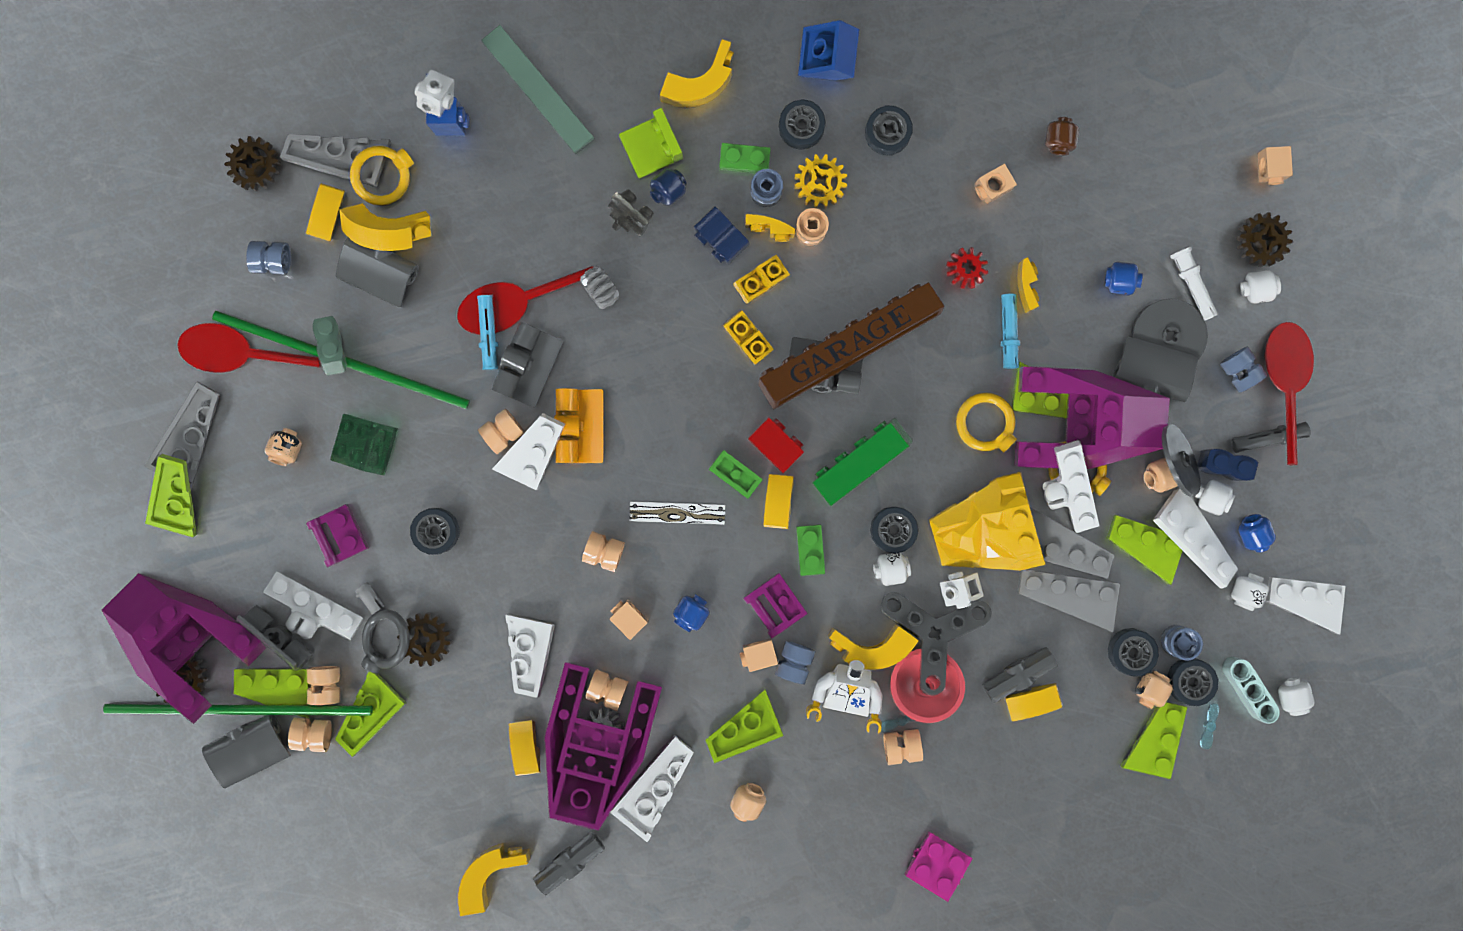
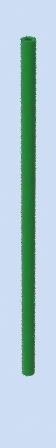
M219 311L213 313L212 319L318 357L317 346ZM345 356L348 368L467 409L470 400Z
M105 704L103 706L104 714H181L170 704ZM212 705L204 714L372 716L373 707L355 705Z

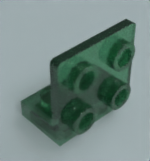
M343 414L330 460L361 471L385 475L398 428Z

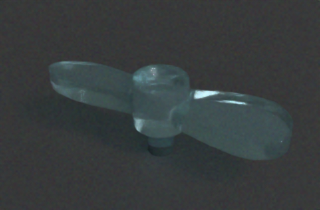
M1215 703L1209 706L1207 721L1203 725L1205 730L1201 736L1200 745L1204 749H1209L1212 746L1213 731L1216 730L1215 721L1219 714V706Z
M899 715L896 719L881 722V731L889 732L897 726H905L906 723L915 722V720L906 715Z

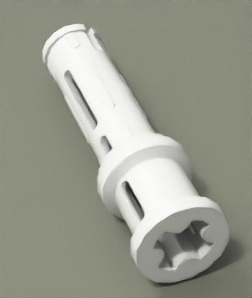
M1188 246L1171 254L1170 258L1175 260L1180 271L1178 275L1180 278L1185 279L1200 314L1205 321L1218 315V312L1199 274L1201 267L1196 265L1190 252L1192 248Z

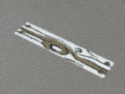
M630 502L629 521L725 525V505Z

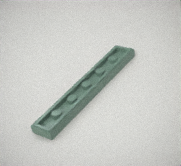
M501 25L497 26L481 40L575 154L594 140L591 133Z

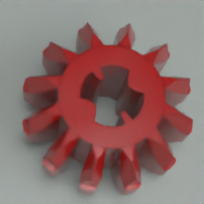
M973 247L969 248L967 253L964 248H960L959 255L952 253L950 257L953 261L946 263L948 268L953 269L948 271L946 275L948 277L955 276L951 282L953 285L961 281L960 289H964L967 283L970 289L975 288V282L983 283L982 276L988 274V270L981 268L987 265L988 261L979 260L983 255L982 252H979L976 256L973 255ZM966 263L972 269L968 274L965 273V268H963Z

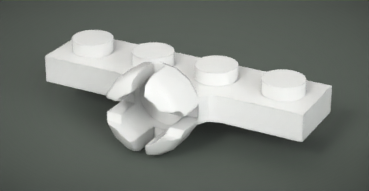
M1079 440L1054 447L1060 474L1057 478L1043 483L1044 497L1049 508L1054 510L1064 506L1068 507L1075 533L1098 527V517Z
M277 571L263 592L264 595L291 609V615L285 625L290 632L299 634L303 639H311L317 628L322 626L351 641L364 620L361 616Z

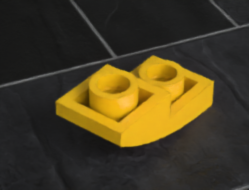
M322 183L319 185L306 234L327 241L332 240L337 217L340 214L339 209L342 207L344 190Z
M746 214L745 228H750L751 232H764L765 228H770V238H775L776 242H788L790 238L795 236V228L780 220L755 214Z
M776 254L757 266L750 273L735 281L733 285L744 302L748 304L783 281L790 274Z
M1028 257L1019 262L1017 271L1018 291L1025 313L1039 307L1038 293L1034 288L1031 289L1030 284L1038 280V270L1033 261L1030 262Z
M740 310L722 325L754 365L774 350L743 310Z
M769 474L764 527L788 529L794 476Z
M1056 683L1032 687L1031 691L1010 694L1006 697L1012 721L1039 716L1063 707Z
M529 720L509 723L510 747L515 775L541 773L540 748L536 746L535 722Z

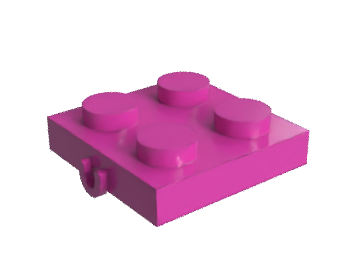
M928 832L920 848L914 850L912 854L914 858L904 875L948 902L957 885H960V880L964 878L963 875L973 858L933 833Z

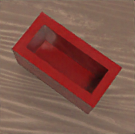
M768 418L748 440L773 465L784 473L804 453L801 449L804 445L794 435L790 438L784 432L786 427L777 418L773 421Z

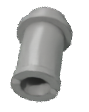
M367 582L355 590L358 594L356 597L361 598L371 612V615H373L385 605L372 588L374 586H370Z

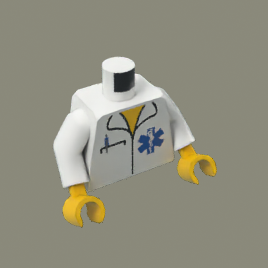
M858 660L851 661L849 666L843 664L836 665L833 672H828L817 681L812 696L813 704L806 708L807 718L809 719L812 711H817L815 720L816 722L820 721L822 717L819 708L820 703H822L824 708L866 717L871 713V718L867 721V731L869 733L870 724L875 723L879 726V734L882 727L881 721L878 718L882 710V692L877 682L871 680L872 672L864 669V664Z

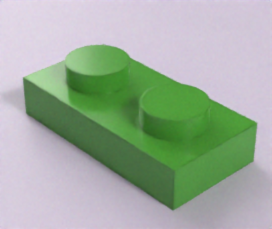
M722 143L719 169L757 173L762 169H769L770 148Z
M724 450L709 468L711 472L747 499H749L763 480Z
M821 525L797 526L800 576L825 574Z

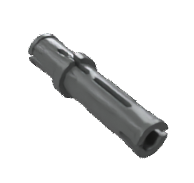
M1307 422L1296 424L1297 439L1310 437L1311 432ZM1280 425L1277 426V429L1234 437L1231 440L1235 453L1273 444H1287L1286 426Z

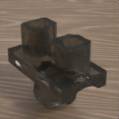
M629 189L621 194L616 192L612 195V201L608 205L612 210L610 217L615 220L612 228L617 231L622 227L627 232L632 229L638 236H641L654 214L653 211L645 205L637 211L632 206L637 198Z

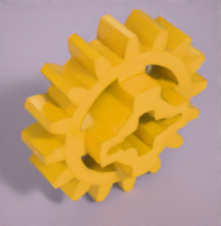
M815 154L812 162L806 158V166H798L801 174H795L794 179L800 182L796 183L794 188L801 189L798 198L805 196L806 205L812 201L814 202V208L817 209L819 203H822L824 209H826L829 201L833 205L837 203L836 196L839 198L843 197L844 193L840 189L847 188V184L842 182L847 179V174H841L844 166L843 164L836 166V158H833L830 162L828 161L827 154L823 156V159H819L818 155ZM818 166H824V167H827V168H829V169H828V170L820 169ZM808 172L811 181L805 185L804 178ZM817 177L820 180L826 179L824 186L821 183L816 184ZM836 178L837 187L833 191V187L830 184ZM813 193L822 194L823 197H817V196H814V195H812V194H813Z

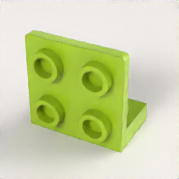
M662 107L653 111L654 118L619 134L639 179L683 160L682 151Z

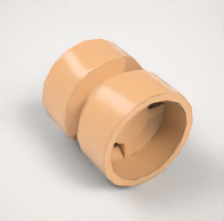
M816 208L804 210L799 215L796 223L795 233L798 240L808 246L818 245L822 242L828 231V217L823 211Z
M506 408L496 415L494 423L488 421L478 429L481 437L496 454H499L508 447V440L515 441L525 433Z
M592 531L583 553L582 562L594 566L597 563H601L603 569L615 572L625 542L614 538L608 541L605 535Z
M339 666L307 668V683L311 685L307 689V704L327 705L340 702V688L336 686V683L340 681Z
M596 669L588 687L585 700L596 704L603 702L604 707L618 711L629 681L619 677L611 679L608 673Z
M293 718L288 734L289 749L305 751L309 747L312 752L326 753L332 738L331 721L315 719L312 723L309 718Z
M918 729L904 730L902 735L897 731L883 733L887 765L902 764L905 759L909 763L923 761L922 743Z

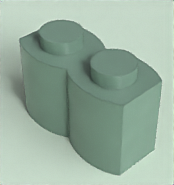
M328 316L314 319L313 333L318 344L317 354L323 371L327 376L344 373L347 362L342 348V337L335 318Z

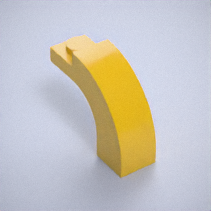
M721 40L711 68L700 77L684 78L668 72L660 93L661 102L675 107L691 108L704 105L718 97L727 87L732 77V69L725 66H730L734 52L731 51V42Z
M363 203L339 209L342 231L353 242L366 248L382 251L405 250L413 248L412 241L431 236L430 216L426 211L400 218H382L372 214Z
M895 624L882 642L873 646L858 645L835 628H832L828 634V637L832 640L830 645L840 652L844 649L847 650L842 657L845 662L850 664L853 660L861 661L864 664V669L868 670L883 669L895 665L903 660L919 641L897 624Z
M500 843L480 853L464 873L459 886L458 906L460 916L485 912L489 906L486 891L488 876L499 869L528 864L531 859L529 848L522 850L521 846L509 848L505 852L504 843Z

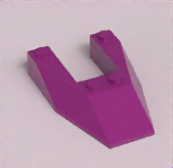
M1020 367L1018 392L1068 394L1066 443L1016 441L1015 466L1059 468L1054 447L1079 440L1082 447L1086 469L1096 468L1163 449L1162 430L1168 425L1170 398L1096 370Z
M139 573L102 609L105 618L137 676L193 724L212 704L179 677L176 672L200 647L213 636L248 667L266 649L257 637L212 601Z
M565 662L545 734L549 818L599 831L643 762L662 687L640 681L637 682L625 730L578 718L591 669Z

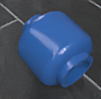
M1115 262L1112 267H1107L1105 287H1108L1109 292L1112 294L1132 295L1136 288H1141L1143 273H1138V267L1134 263Z
M1260 514L1245 517L1239 526L1238 531L1246 549L1255 550L1258 553L1265 552L1276 540L1271 521Z
M697 594L694 597L683 596L673 611V615L676 618L674 622L688 632L699 630L710 615L709 609L705 606L707 601Z

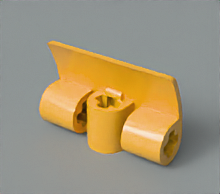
M556 389V415H554V419L565 423L556 445V463H603V389Z

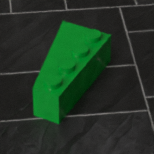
M896 418L892 419L889 423L884 420L873 429L875 433L871 437H862L853 444L856 447L848 454L845 450L834 459L836 461L835 465L830 469L826 465L815 474L817 479L813 484L830 506L911 445L913 440Z

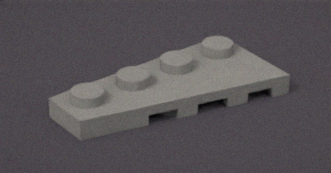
M288 134L280 158L287 162L350 180L352 162L362 150L371 146H386L390 148L391 141L390 139H344V137L333 136V138H322L315 135ZM373 156L364 162L360 170L362 184L377 187L386 160L385 156Z
M196 382L148 459L145 467L155 472L157 459L161 454L186 460L190 489H192L220 394L200 382Z
M1030 507L1044 561L1108 579L1114 554Z
M1032 570L1020 571L1018 594L1108 631H1114L1120 589L1119 583Z

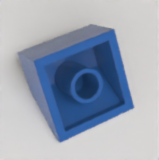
M841 20L803 27L798 76L834 81L854 78L859 29Z
M454 97L452 106L449 110L445 109L441 117L426 113V124L436 136H465V128H469V114L465 112L464 107Z

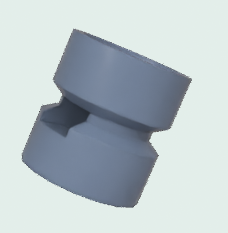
M772 169L758 171L751 181V197L753 201L761 207H771L780 200L783 191L781 176Z
M265 241L249 242L246 255L249 272L266 274L269 270L271 274L287 275L291 265V252L288 243L272 242L269 246Z
M1248 346L1233 353L1220 363L1225 373L1233 376L1232 383L1239 393L1253 387L1267 377L1262 366L1254 363L1256 357Z
M1173 625L1165 629L1161 635L1163 650L1178 659L1192 660L1198 657L1202 651V637L1191 628Z
M785 641L781 653L784 660L778 662L775 675L788 681L805 685L809 674L806 667L812 664L816 651L797 643Z

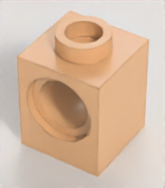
M1291 146L1266 147L1257 153L1259 182H1268V185H1280L1284 183V180L1293 176Z
M1004 163L980 177L975 182V191L981 200L984 199L988 204L1013 190L1017 184ZM995 180L999 184V190L990 189L988 181Z
M629 600L625 604L620 601L611 610L614 615L610 618V621L629 640L649 622Z
M771 638L743 645L744 652L740 653L743 667L748 666L749 672L778 665Z

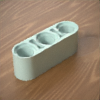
M1238 657L1227 658L1222 665V670L1250 715L1266 724L1274 723L1279 718L1280 710L1252 665ZM1240 663L1241 671L1235 675L1233 672L1234 666ZM1253 684L1254 692L1248 696L1247 688ZM1267 705V707H1268L1267 714L1264 715V716H1261V714H1260L1261 708H1262L1263 706Z

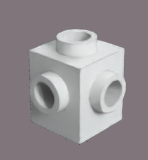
M430 70L423 82L419 81L415 88L417 107L426 113L441 117L445 109L449 110L453 104L454 79Z
M959 571L949 574V579L940 582L941 593L946 606L956 605L957 609L971 606L972 601L984 597L977 573L963 575V572Z

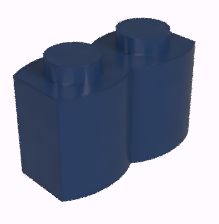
M717 207L711 209L694 226L697 232L694 236L702 245L705 246L708 243L714 249L711 254L720 263L725 261L729 265L749 245L747 238Z
M1209 449L1200 452L1197 465L1200 471L1207 474H1221L1225 478L1234 481H1250L1255 479L1259 462L1245 455L1234 456L1226 450Z

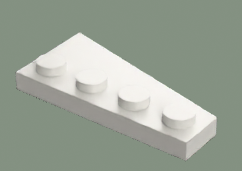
M1177 486L1153 521L1219 588L1227 587L1238 568L1193 499L1183 493L1179 486Z
M673 735L622 794L610 813L648 843L667 801L669 802L677 782L680 780L694 753L693 749L676 735Z

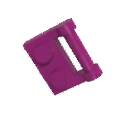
M348 504L306 523L308 529H312L326 559L324 563L327 568L369 549ZM325 523L328 524L341 553L337 555L334 554L321 527Z
M780 573L743 598L747 604L750 603L764 623L771 639L808 614ZM760 595H765L782 619L781 623L776 625L759 601L758 597Z

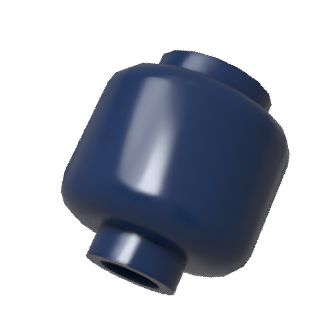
M667 168L650 181V195L656 203L659 204L661 202L669 206L685 194L687 182L678 170Z

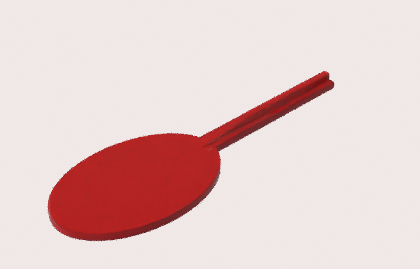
M593 266L527 291L507 282H496L479 287L467 295L460 304L457 313L458 322L466 331L480 335L477 296L493 295L495 333L502 332L515 325L523 317L528 307V300L581 281V276L590 268L592 269ZM485 309L486 330H488L487 309Z
M1284 322L1276 326L1268 337L1265 348V362L1270 379L1279 390L1285 393L1287 465L1292 466L1298 465L1296 393L1304 389L1310 381L1314 367V354L1311 342L1305 331L1295 323Z
M204 323L192 326L185 330L178 339V351L181 357L191 366L207 372H230L243 366L249 358L321 367L318 357L250 348L249 342L240 332L222 324Z

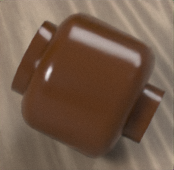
M1058 117L1057 121L1048 124L1045 146L1050 149V153L1065 156L1076 149L1079 127L1072 123L1073 120L1071 118Z

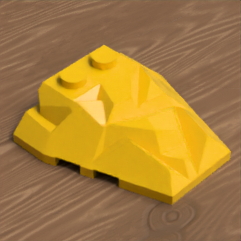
M1021 472L991 480L989 485L978 492L975 490L962 502L954 503L929 519L942 566L1021 571L1045 565Z

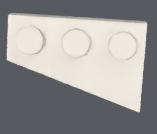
M542 414L492 469L537 490L565 423Z
M1269 577L1267 602L1340 635L1346 586Z
M506 614V623H508L509 628L508 642L509 646H511L512 655L511 670L514 693L538 698L541 695L555 624Z

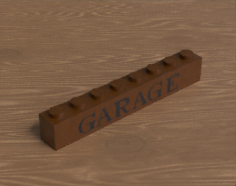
M929 282L923 286L917 284L908 290L907 295L901 298L900 296L892 298L884 308H874L861 321L855 319L845 326V330L839 333L837 331L830 333L824 338V342L818 345L813 343L807 346L801 355L797 357L795 355L789 356L782 362L783 365L778 368L770 367L761 373L758 386L774 410L941 315L945 306Z

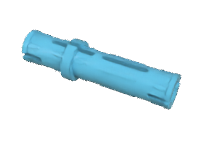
M1002 294L1003 341H1000V344L1003 347V369L1019 368L1018 346H1021L1020 340H1018L1017 294Z
M493 295L477 296L481 343L478 344L482 351V370L498 369L496 347H499L495 338ZM485 309H487L488 330H486ZM487 335H489L490 356H488Z

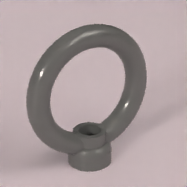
M383 609L375 612L367 620L362 633V646L366 656L361 665L365 670L379 673L381 668L389 669L395 667L404 659L409 648L410 636L408 626L399 613ZM383 619L391 620L399 632L398 649L388 659H384L380 652L375 651L372 644L374 628Z

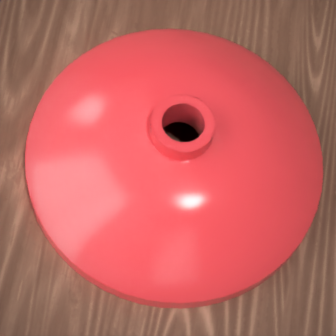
M921 649L913 650L903 660L898 662L893 669L890 679L892 698L900 711L915 721L921 723L943 721L954 714L963 701L965 694L963 673L955 660L947 655L946 685L944 690L935 696L926 695L919 685ZM929 676L926 678V685L930 689L935 690L939 687V681L936 677Z

